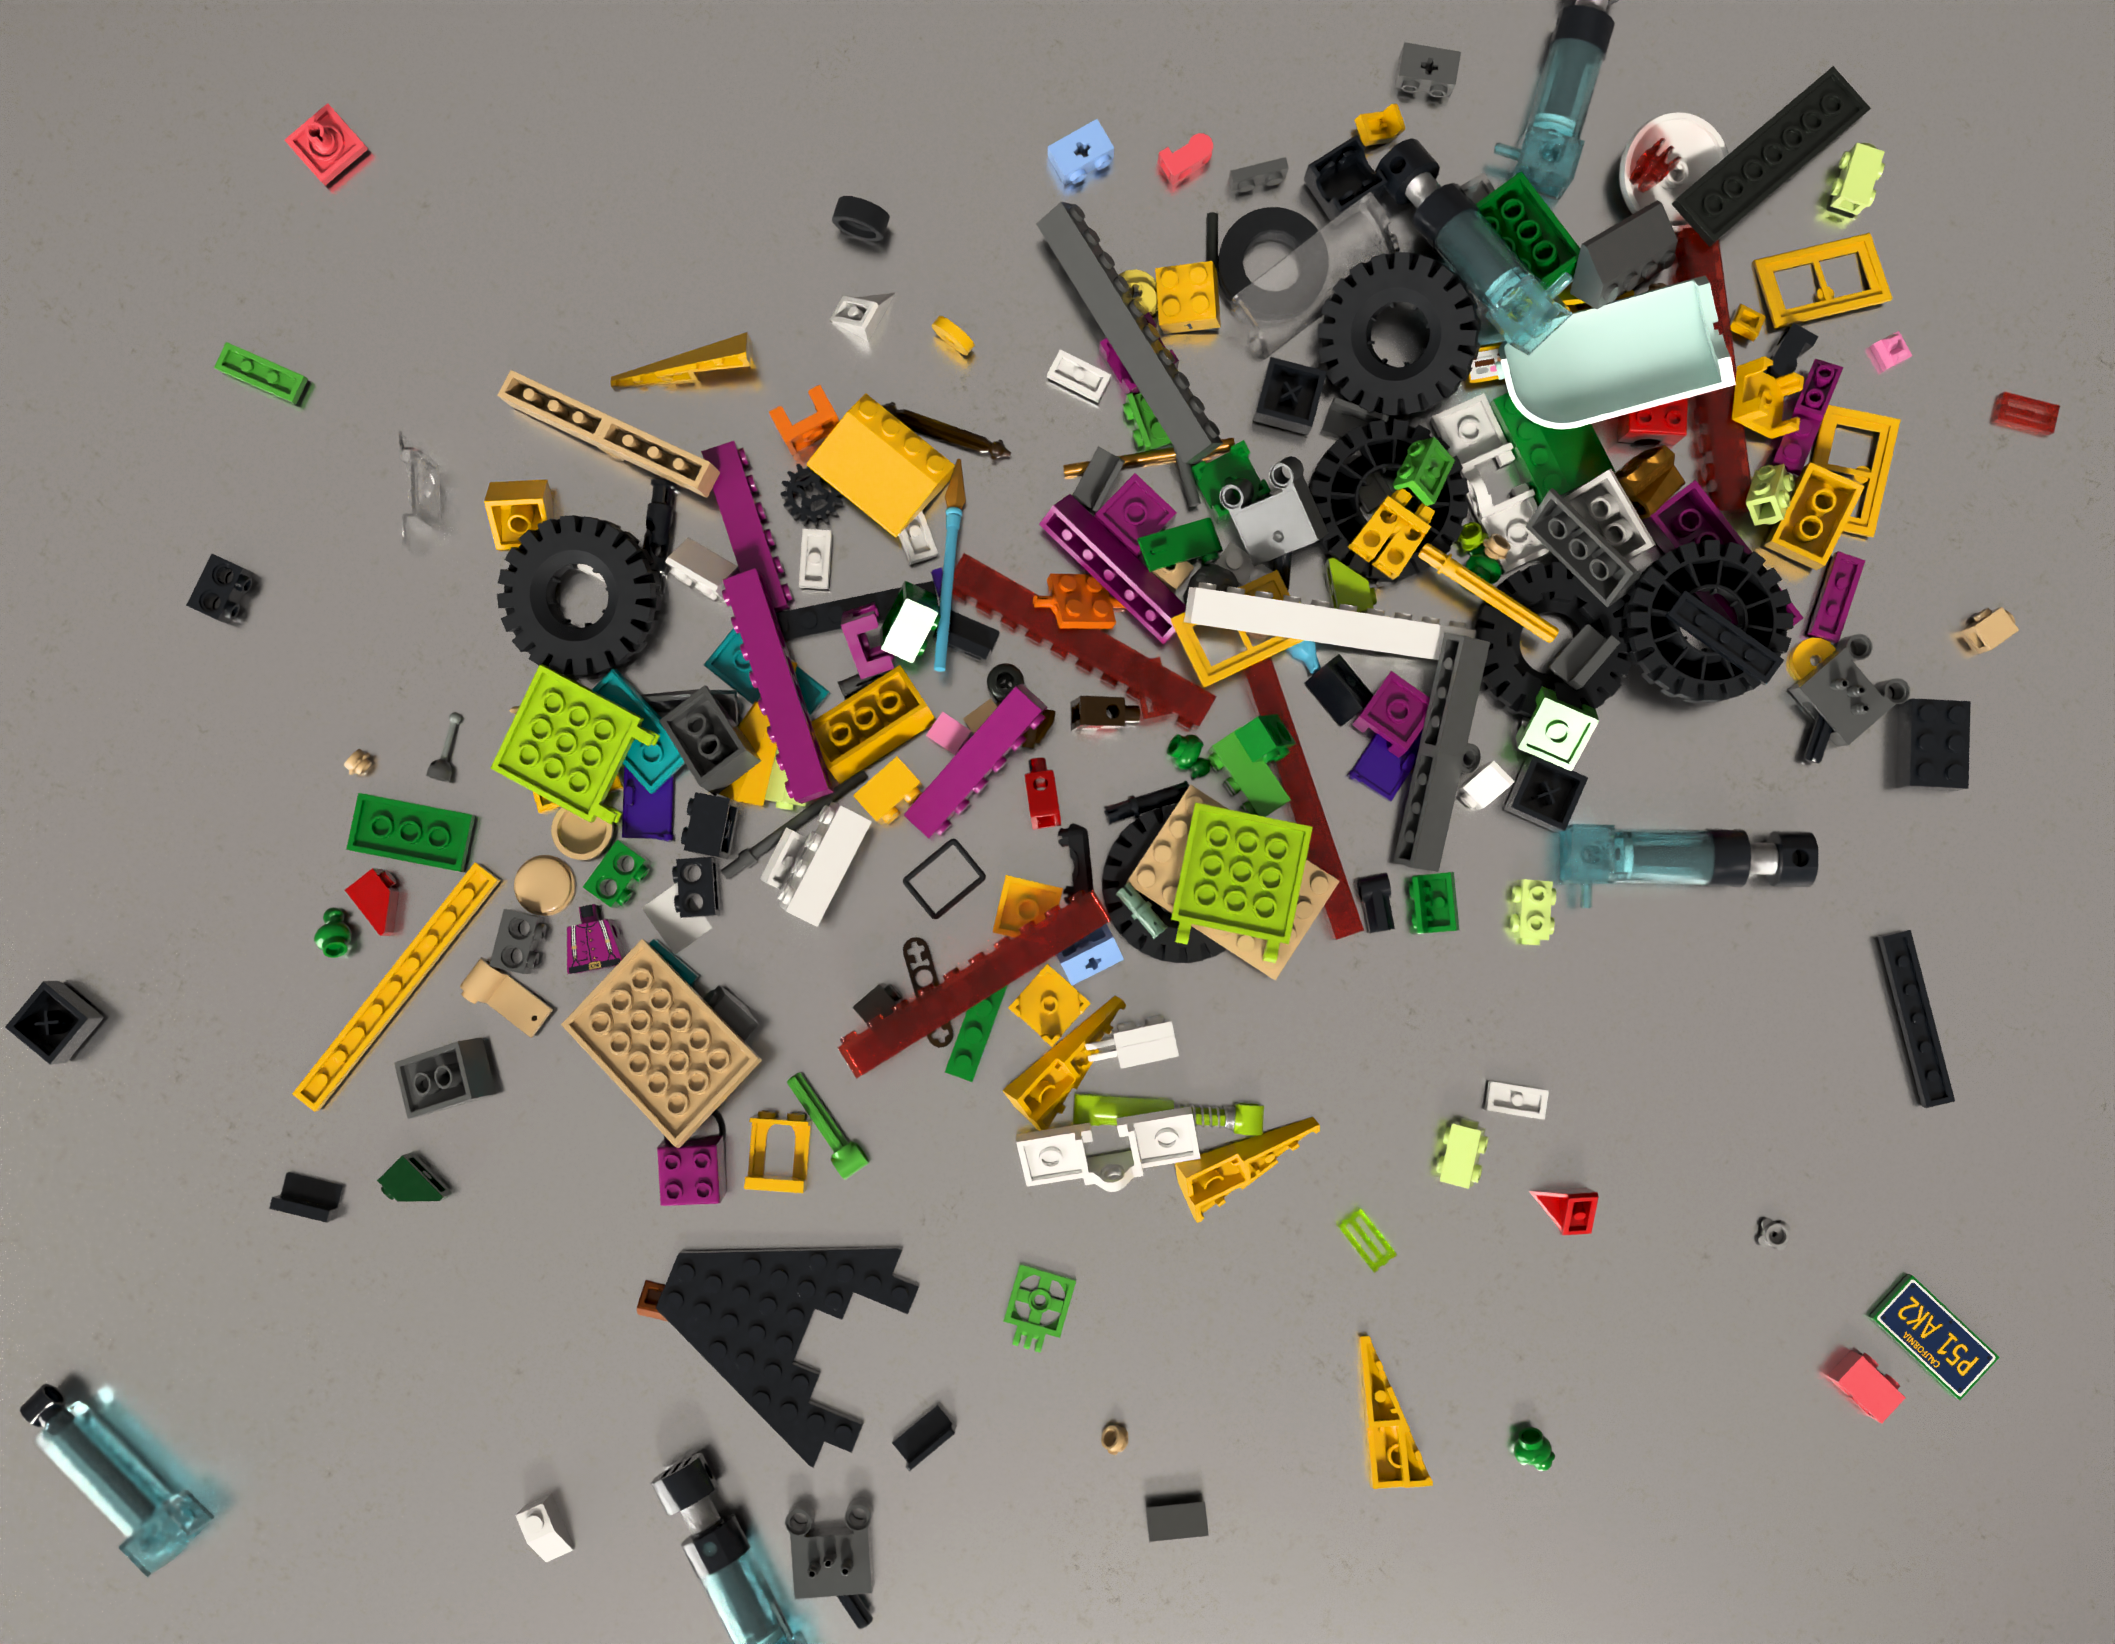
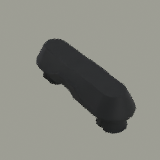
M1072 823L1068 828H1061L1058 832V836H1062V839L1058 840L1059 844L1063 847L1069 846L1070 857L1074 861V871L1072 873L1073 886H1066L1063 894H1068V897H1064L1067 904L1076 903L1079 907H1083L1094 898L1089 838L1086 828Z

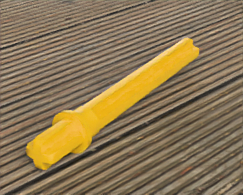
M1426 543L1420 550L1419 558L1436 568L1438 574L1443 573L1546 642H1552L1558 635L1559 629L1461 565L1451 558V553L1446 555L1430 543Z

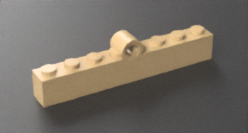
M510 370L497 395L511 407L597 446L601 451L618 460H627L708 498L720 474V471L709 461Z

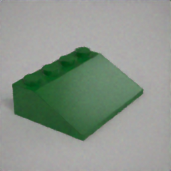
M1522 171L1475 204L1481 214L1473 231L1504 267L1508 268V272L1518 268L1522 270V275H1526L1528 278L1522 291L1507 303L1510 310L1562 289L1573 282L1581 248Z
M1509 392L1491 401L1490 406L1507 442H1511L1514 447L1511 450L1515 457L1513 462L1523 482L1527 483L1530 490L1534 489L1535 495L1533 497L1538 507L1552 488L1560 496L1565 497L1607 470L1612 469L1615 472L1592 424L1570 429L1548 428L1525 417L1513 403Z

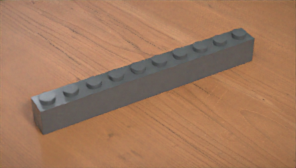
M1060 202L1036 225L1184 463L1197 464L1223 444L1219 437L1220 431L1218 427L1207 418L1204 413L1205 407L1203 403L1190 391V383L1187 377L1175 367L1173 363L1175 359L1172 353L1162 346L1158 339L1160 335L1157 329L1147 322L1143 315L1145 311L1142 305L1133 299L1129 293L1130 287L1127 281L1117 274L1114 269V260L1107 252L1102 250L1099 245L1100 238L1084 221L1085 214L1082 209L1076 204Z

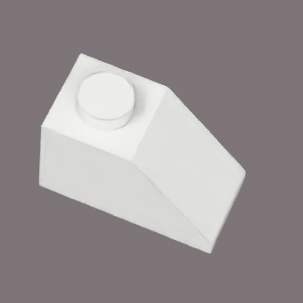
M1495 761L1482 765L1458 791L1462 794L1460 796L1461 800L1469 808L1473 809L1475 807L1477 810L1485 808L1515 781Z
M552 1494L525 1505L515 1515L527 1544L545 1562L575 1549Z

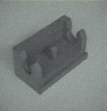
M1205 1501L1146 1507L1149 1542L1209 1536Z

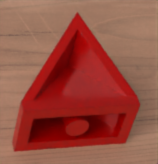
M1587 1187L1529 1191L1561 1230L1562 1235L1592 1233L1599 1198L1596 1191Z

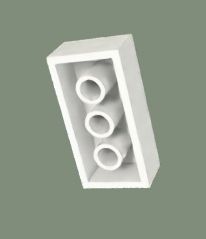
M832 801L829 806L825 805L818 816L820 824L816 832L811 831L804 844L807 849L803 857H798L795 860L791 869L793 876L789 884H783L777 896V899L780 900L778 905L782 909L818 927L872 822Z

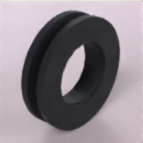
M1280 207L1257 209L1238 219L1226 233L1218 256V281L1226 299L1240 313L1264 322L1288 320L1305 311L1317 298L1328 269L1326 244L1315 225L1303 215ZM1268 238L1282 240L1291 245L1299 255L1301 272L1297 281L1287 289L1276 292L1262 290L1252 284L1246 276L1243 266L1244 255L1249 247L1260 240Z

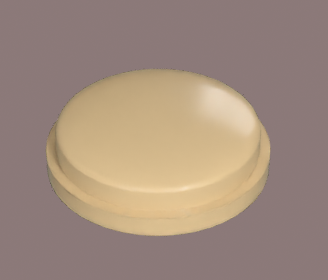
M560 808L552 822V839L558 850L567 857L575 860H589L599 856L609 846L613 837V824H609L599 817H596L594 822H588L572 812Z
M539 855L527 860L517 871L514 880V892L520 905L528 912L540 916H550L563 911L571 903L576 891V879L570 866L562 859L550 855Z

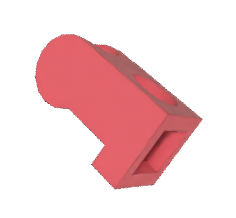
M1198 133L1190 138L1187 145L1174 153L1171 152L1169 147L1158 153L1157 163L1172 185L1186 178L1210 161L1213 150L1212 139L1204 133Z

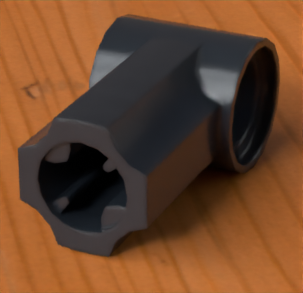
M1387 873L1357 877L1358 894L1361 903H1364L1369 933L1395 929L1389 900L1391 898V886Z

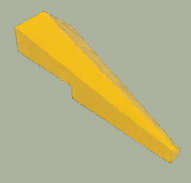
M746 332L612 376L611 387L613 389L693 381L698 380L697 372L751 366L750 363H754L752 341Z
M791 659L794 670L796 671L797 662ZM757 701L754 702L738 727L754 748L761 762L719 794L738 802L763 806L777 745L772 743L769 738L767 727L770 726L767 715L764 716Z
M1114 996L1002 1090L1013 1106L1039 1131L1051 1129L1049 1126L1057 1113L1062 1114L1066 1106L1063 1103L1071 1089H1077L1093 1063V1061H1088V1055L1099 1053L1098 1048L1086 1050L1085 1044L1100 1041L1104 1034L1111 1033L1113 1029L1110 1025L1119 1009L1124 1010L1126 1007L1124 1001L1119 997Z
M1314 1117L1263 1133V1135H1257L1200 1154L1201 1159L1175 1163L1178 1184L1196 1222L1202 1221L1204 1219L1203 1213L1215 1204L1220 1207L1226 1203L1224 1197L1239 1187L1243 1190L1278 1163L1277 1157L1290 1148L1294 1151L1300 1147L1298 1141L1311 1132L1317 1134L1320 1131V1124Z
M1358 1336L1370 1487L1378 1489L1433 1486V1481L1428 1474L1421 1453L1412 1437L1408 1423L1387 1379L1383 1365L1377 1356L1370 1336Z

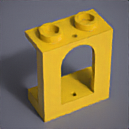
M758 1111V1116H752L749 1122H752L748 1175L745 1177L744 1189L804 1193L807 1190L812 1120L805 1119V1114L787 1113V1118L775 1117L776 1112ZM774 1124L790 1125L795 1132L792 1177L764 1175L767 1134L770 1127Z

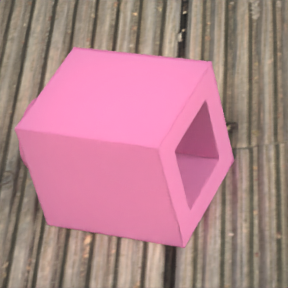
M942 711L926 736L955 756L970 739L972 731Z

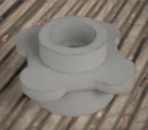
M1770 1218L1763 1219L1761 1222L1763 1228L1762 1235L1758 1238L1759 1244L1762 1247L1773 1246L1778 1250L1786 1249L1788 1246L1787 1242L1789 1241L1790 1225L1785 1221L1777 1223L1773 1222ZM1774 1231L1777 1233L1775 1237L1772 1236Z

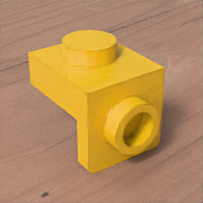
M1391 104L1382 112L1360 114L1354 120L1364 146L1390 143L1405 130V124L1398 104Z

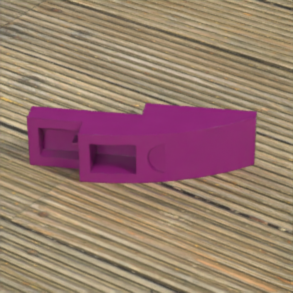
M1818 359L1814 360L1791 417L1800 418L1799 430L1783 436L1772 463L1773 466L1784 464L1787 472L1800 476L1842 373V366Z

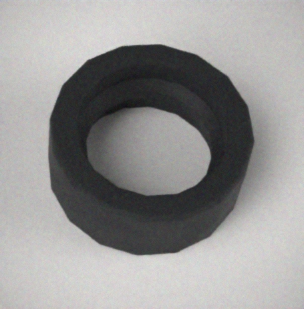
M842 196L838 199L832 222L837 228L851 236L868 241L883 240L890 216L883 208L870 201L853 196Z

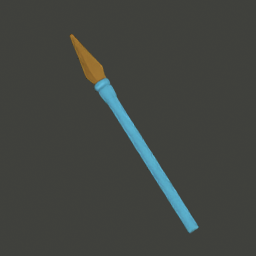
M960 459L956 461L945 495L947 504V532L939 607L941 618L937 629L934 670L940 672L945 671L957 537L963 514L962 507L966 502Z

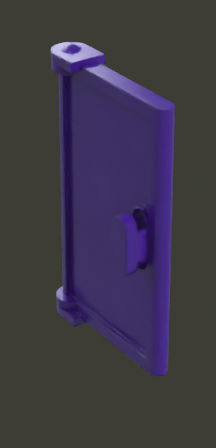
M1423 729L1410 748L1400 758L1388 751L1392 744L1376 733L1354 768L1347 775L1358 783H1363L1391 802L1415 766Z
M624 765L622 838H649L665 840L667 842L673 840L674 774L655 793L650 794Z

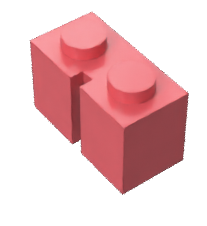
M1851 1350L1827 1376L1847 1395H1851V1399L1866 1414L1882 1424L1906 1397L1898 1391L1900 1387L1898 1382L1888 1374L1883 1376L1876 1369L1879 1365L1866 1353L1860 1355Z

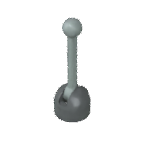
M453 712L449 716L451 723L441 758L431 762L427 770V777L444 782L450 781L452 768L446 759L456 724L461 721V716L457 712Z

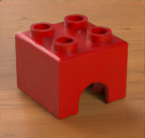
M1688 398L1618 416L1617 442L1634 443L1636 440L1656 439L1658 444H1677L1687 435Z

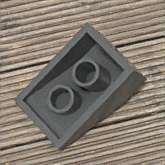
M706 685L659 720L699 786L714 796L761 762L746 736Z
M482 1037L457 1041L394 1062L408 1119L496 1094Z

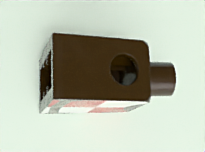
M1079 696L1070 702L1071 731H1115L1125 727V723H1139L1140 720L1139 706L1125 705L1124 697ZM1106 710L1110 711L1111 718L1107 716Z

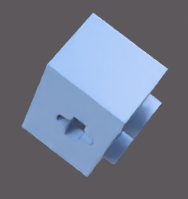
M1096 119L1049 145L1048 159L1062 183L1066 186L1071 182L1073 184L1081 182L1086 178L1087 173L1096 168L1101 170L1107 167L1112 162V159H1114V146L1100 122Z
M1104 919L1052 945L1072 986L1124 960Z

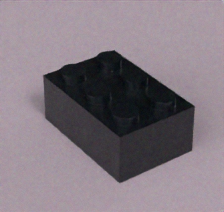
M1912 698L1902 704H1898L1896 788L1939 791L1969 789L1971 701Z

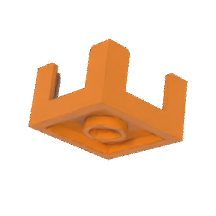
M821 385L808 391L817 412L798 423L791 424L782 406L769 411L792 456L827 438L839 423L837 414Z

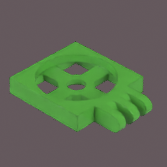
M1020 1263L1003 1321L1017 1325L1012 1345L1018 1346L1021 1335L1026 1336L1023 1348L1029 1350L1032 1338L1037 1339L1035 1352L1040 1353L1046 1334L1060 1338L1076 1279ZM1032 1275L1040 1276L1038 1287L1031 1292L1019 1288L1020 1283ZM1052 1280L1059 1282L1065 1293L1064 1301L1052 1298L1049 1294ZM1037 1295L1045 1297L1046 1302L1043 1306L1035 1304L1034 1298ZM1016 1300L1029 1304L1031 1312L1028 1321H1025L1017 1312L1015 1307ZM1047 1310L1061 1313L1055 1321L1039 1325L1042 1313Z

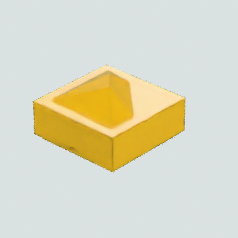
M1740 304L1735 310L1728 329L1754 342L1759 335L1766 316Z

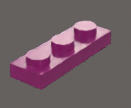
M1839 551L1833 554L1807 633L1808 635L1822 638L1832 643L1839 642L1865 560Z

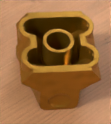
M1665 445L1644 450L1628 461L1621 470L1614 473L1640 519L1649 518L1685 484L1683 477L1674 465L1675 453Z

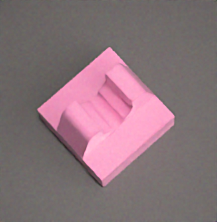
M1899 331L1870 346L1882 371L1912 357Z

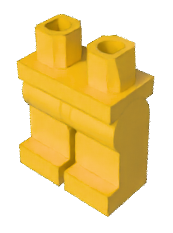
M1405 489L1396 490L1390 497L1387 496L1348 546L1353 552L1367 562H1370L1389 538V542L1372 565L1392 580L1400 575L1425 534L1431 528L1428 524L1435 513L1433 509L1425 506L1423 503L1419 505L1414 514L1406 509L1405 506L1412 498V495Z

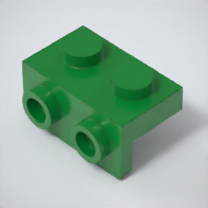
M1454 872L1413 875L1412 882L1409 884V892L1415 903V911L1412 912V923L1414 928H1417V933L1459 930Z

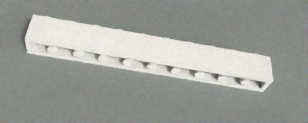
M1199 582L1198 588L1189 587L1184 617L1185 623L1439 660L1444 633L1471 638L1476 636V630L1466 629L1467 623L1450 621L1449 626L1439 625L1440 619L1422 617V622L1412 621L1411 614L1395 612L1394 618L1384 616L1385 611L1367 608V613L1356 612L1357 606L1340 604L1339 609L1329 608V602L1312 600L1311 605L1302 604L1300 597L1284 595L1282 601L1273 599V593L1256 591L1255 596L1244 595L1245 589L1227 587V592L1217 591L1216 584Z

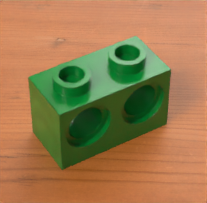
M1278 714L1257 716L1234 732L1253 763L1264 761L1267 764L1273 760L1277 762L1290 754L1289 748L1296 744Z
M616 840L583 888L611 908H617L619 905L624 906L632 896L633 892L630 889L635 882L640 883L648 874L650 869L647 866L651 861L624 841ZM627 856H631L634 860V867L629 872H625L622 868V861ZM612 879L617 884V890L613 895L609 896L605 892V884Z

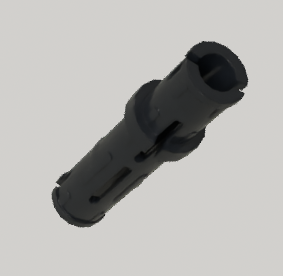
M1184 781L1183 783L1138 797L1131 795L1128 796V800L1104 806L1105 815L1108 817L1107 821L1109 824L1132 816L1138 818L1141 813L1179 802L1187 791L1189 784L1187 781Z

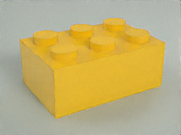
M1812 462L1808 463L1803 467L1800 476L1795 481V490L1791 492L1790 507H1787L1784 520H1780L1773 525L1763 546L1814 570L1824 567L1865 486Z

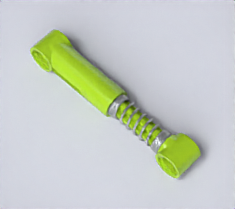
M1075 1093L1073 1124L1090 1123L1092 1126L1117 1125V1118L1190 1106H1186L1185 1103L1180 1106L1179 1103L1175 1104L1174 1100L1114 1097ZM1235 1103L1233 1107L1223 1106L1222 1108H1219L1217 1105L1214 1108H1211L1210 1105L1207 1107H1203L1201 1104L1198 1107H1195L1193 1104L1191 1105L1195 1127L1202 1125L1204 1128L1205 1125H1210L1211 1128L1218 1126L1220 1129L1221 1126H1224L1225 1129H1232L1237 1134L1263 1135V1104Z

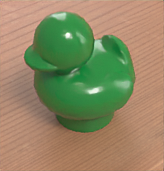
M1481 544L1479 547L1469 551L1470 557L1466 561L1465 567L1490 584H1494L1502 575V566L1497 560L1485 554V546Z
M1177 734L1172 738L1167 754L1173 757L1175 765L1179 769H1191L1193 779L1205 777L1211 770L1209 761L1206 758L1199 757L1204 744L1197 735L1190 734L1183 737Z
M332 907L325 911L323 915L325 924L317 930L314 942L319 949L323 950L325 956L336 958L347 952V946L351 942L352 934L350 928L343 923L344 913L340 909Z
M1528 1427L1520 1431L1519 1438L1514 1444L1516 1460L1522 1465L1529 1464L1539 1471H1547L1555 1459V1454L1552 1452L1549 1440L1537 1428Z

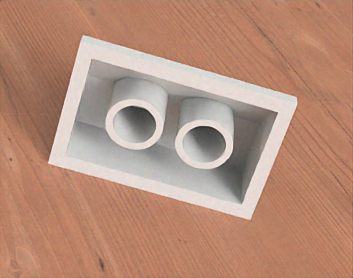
M1612 469L1607 470L1564 497L1628 562L1656 545Z

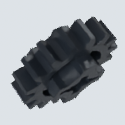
M797 464L798 472L796 474L791 471L787 472L791 480L782 481L783 487L787 489V491L780 493L782 499H788L783 504L785 509L793 508L790 513L793 519L801 515L800 521L802 524H805L808 518L812 520L814 525H817L818 518L821 517L825 522H828V513L835 516L838 514L834 506L843 505V501L838 498V495L842 494L833 486H831V492L823 489L824 479L808 466L803 469L800 464ZM810 476V478L800 482L804 477ZM816 488L818 495H812L810 499L806 492H812ZM794 494L802 497L801 508L795 503ZM823 504L825 505V506H824L823 508H821L820 510L815 511V508H817V507H819V506H821V505H823Z

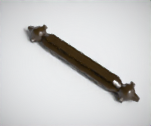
M894 402L881 405L912 429L978 452H989L993 460L1003 456L1010 457L1011 452L1005 448L1002 440L991 442L986 437L906 409L897 410Z

